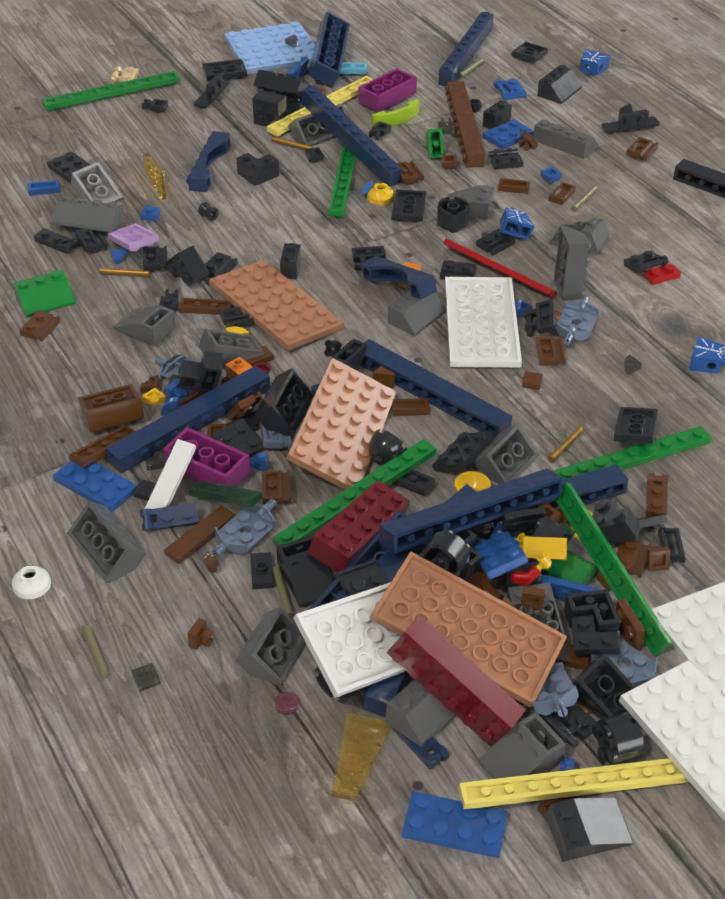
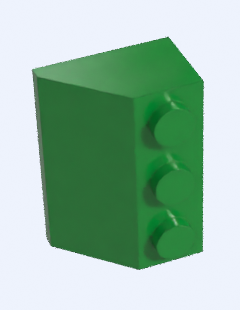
M62 270L13 283L16 300L26 318L32 317L37 311L46 313L75 304L68 279Z
M568 550L566 560L553 559L551 566L544 569L549 572V576L589 585L600 571L596 564Z

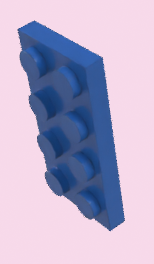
M70 461L53 474L55 482L88 501L107 506L111 512L134 495L133 492L137 488L136 484L96 462L82 468Z
M412 791L402 830V838L499 858L508 811L491 807L464 809L462 801Z

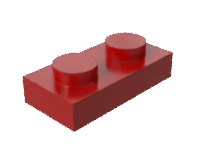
M667 264L645 270L643 277L651 285L680 278L681 272L673 264Z

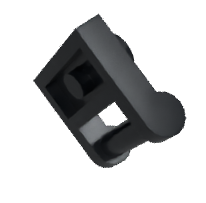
M645 251L642 254L632 255L630 258L624 259V266L637 273H642L649 268L667 265L669 261L666 255L660 256L653 251Z

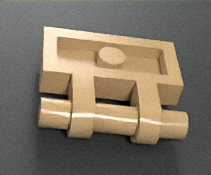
M117 66L113 69L109 82L114 84L137 79L139 69L127 67L121 70V67Z

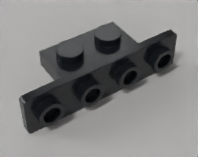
M218 73L206 85V90L194 102V106L207 108L230 84V80L224 79L223 74Z
M646 109L620 113L619 121L603 123L602 128L606 133L612 134L614 132H626L647 127L653 128L654 126H659L660 122L654 116L648 117L649 111Z

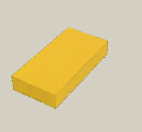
M524 537L523 552L527 558L536 559L540 553L546 552L550 559L566 560L567 538Z

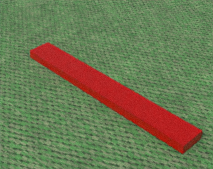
M447 238L443 242L449 248L552 298H555L558 293Z

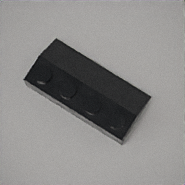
M291 368L275 377L255 416L266 430L293 436L314 395L296 371Z

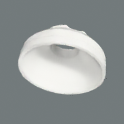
M26 566L19 570L12 579L13 592L23 599L38 598L44 595L51 587L49 573L44 568L38 566ZM26 573H35V576L32 578L24 577Z

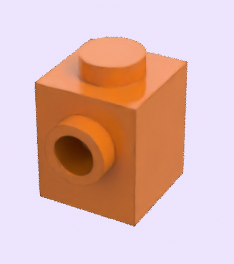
M238 357L225 364L226 378L231 380L253 368V366L241 357Z

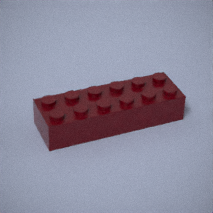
M377 480L314 535L308 554L337 573L345 570L379 532V524L388 522L398 510L405 514L410 500Z
M420 615L386 652L392 657L393 661L402 666L412 678L422 684L430 694L442 702L448 710L452 711L464 725L472 729L490 747L513 729L525 712V709Z

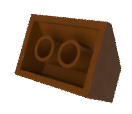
M132 384L77 397L89 432H99L104 428L118 427L123 423H133L144 418L141 398Z

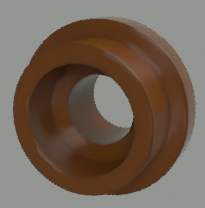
M207 552V555L202 558L208 571H217L216 566L220 564L216 555H211L210 552Z

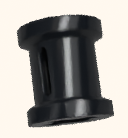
M203 202L198 208V213L213 221L217 219L219 210L215 207L212 208L209 203Z

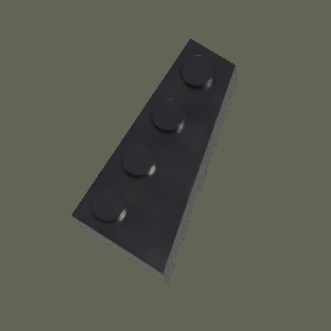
M258 70L253 84L257 91L262 90L286 96V99L291 98L298 103H301L302 89L311 86L302 77L297 79L292 75H288V77L281 73L276 75L265 70Z

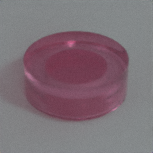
M291 692L280 693L275 699L277 712L282 715L293 714L298 708L297 696Z

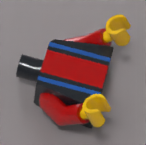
M521 533V534L518 535V537H517V541H518V543H519V547H520L522 550H523V538H524V537H529V536H526L524 533ZM542 552L537 556V561L533 558H527V563L490 580L499 579L506 587L541 584V570L549 568L552 562L547 553Z

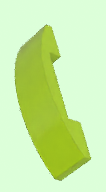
M416 99L407 102L406 107L388 113L381 111L372 114L371 128L379 121L392 125L391 127L410 121L419 114L420 100Z

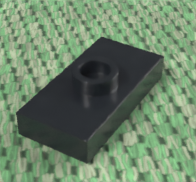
M271 552L251 553L252 589L273 588Z

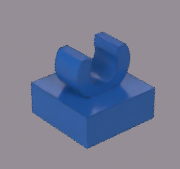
M177 378L165 387L166 402L173 397H178V402L182 401V395L188 396L187 389L178 388Z

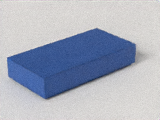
M59 180L28 183L29 196L60 193Z

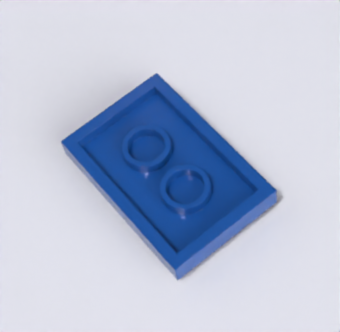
M514 119L483 132L482 138L503 150L519 143L522 140L520 134L524 131L534 136V131Z
M508 531L497 533L487 541H480L472 548L483 556L479 566L489 580L528 562L526 554Z

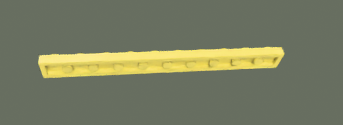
M365 76L326 97L335 105H338L357 96L358 87L373 79ZM304 107L268 125L267 132L274 136H280L290 131L288 125L294 119L311 113Z
M668 758L459 783L458 789L463 808L472 809L687 783L689 781Z

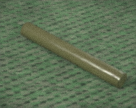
M480 58L459 73L458 77L462 79L483 64L485 60Z
M596 185L592 186L571 207V210L577 211L598 190V187Z
M276 566L272 569L282 606L284 611L292 618L294 613L280 567Z
M86 625L82 628V632L101 679H106L109 676L108 670L90 626Z

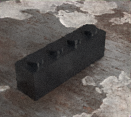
M683 159L675 166L673 180L725 198V173Z

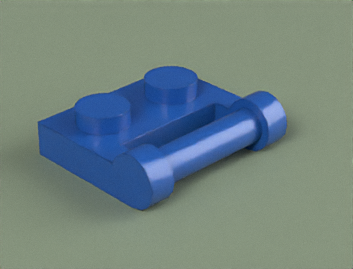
M497 79L493 82L494 87L501 92L505 100L526 97V91L517 79L506 81Z

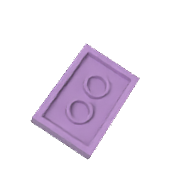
M136 223L107 233L109 240L130 251H137L140 247L151 246L154 242L159 241L158 234Z

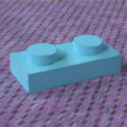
M343 62L340 74H366L367 63Z

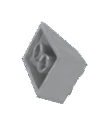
M99 162L72 173V186L78 195L86 198L87 201L101 200L102 203H109L123 199V196Z

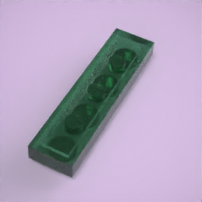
M202 480L188 488L189 496L209 499L214 502H224L229 505H240L245 508H252L263 499L261 491Z

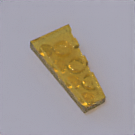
M149 153L142 154L145 170L149 178H151L153 186L157 187L156 192L157 194L159 193L160 200L167 199L164 179H166L165 171L161 169V166L158 165L157 161L155 162Z
M347 713L332 797L350 801L356 800L391 728L385 721Z

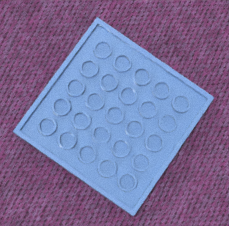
M299 22L254 28L252 30L244 29L239 32L232 31L225 34V40L236 58L242 59L247 74L258 73V70L271 71L294 67L300 62L302 57H307L309 59L308 64H311L315 44Z

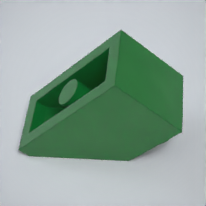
M442 128L427 129L425 139L429 159H441V155H444Z

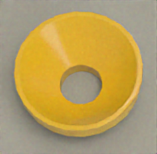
M376 183L367 192V200L372 204L387 205L394 201V190L385 183Z
M476 471L461 473L455 480L456 492L466 484L476 492L491 487L489 478Z

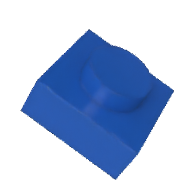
M554 167L541 170L540 176L550 183L561 179L562 173Z
M144 206L141 220L157 221L160 207Z

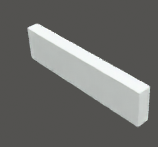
M177 439L145 509L170 506L196 450L194 444Z

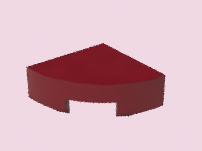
M270 362L253 363V367L257 366L266 374L270 373Z

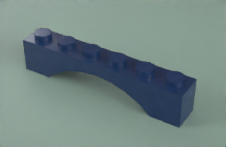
M213 131L211 136L208 137L207 143L204 144L203 150L199 154V158L196 159L194 167L191 168L190 175L187 176L186 182L189 184V191L207 193L211 185L208 166L216 158L227 154L231 146L230 133Z
M378 256L360 263L363 277L366 280L372 282L393 281L403 283L409 287L411 296L418 299H423L437 292L434 275Z

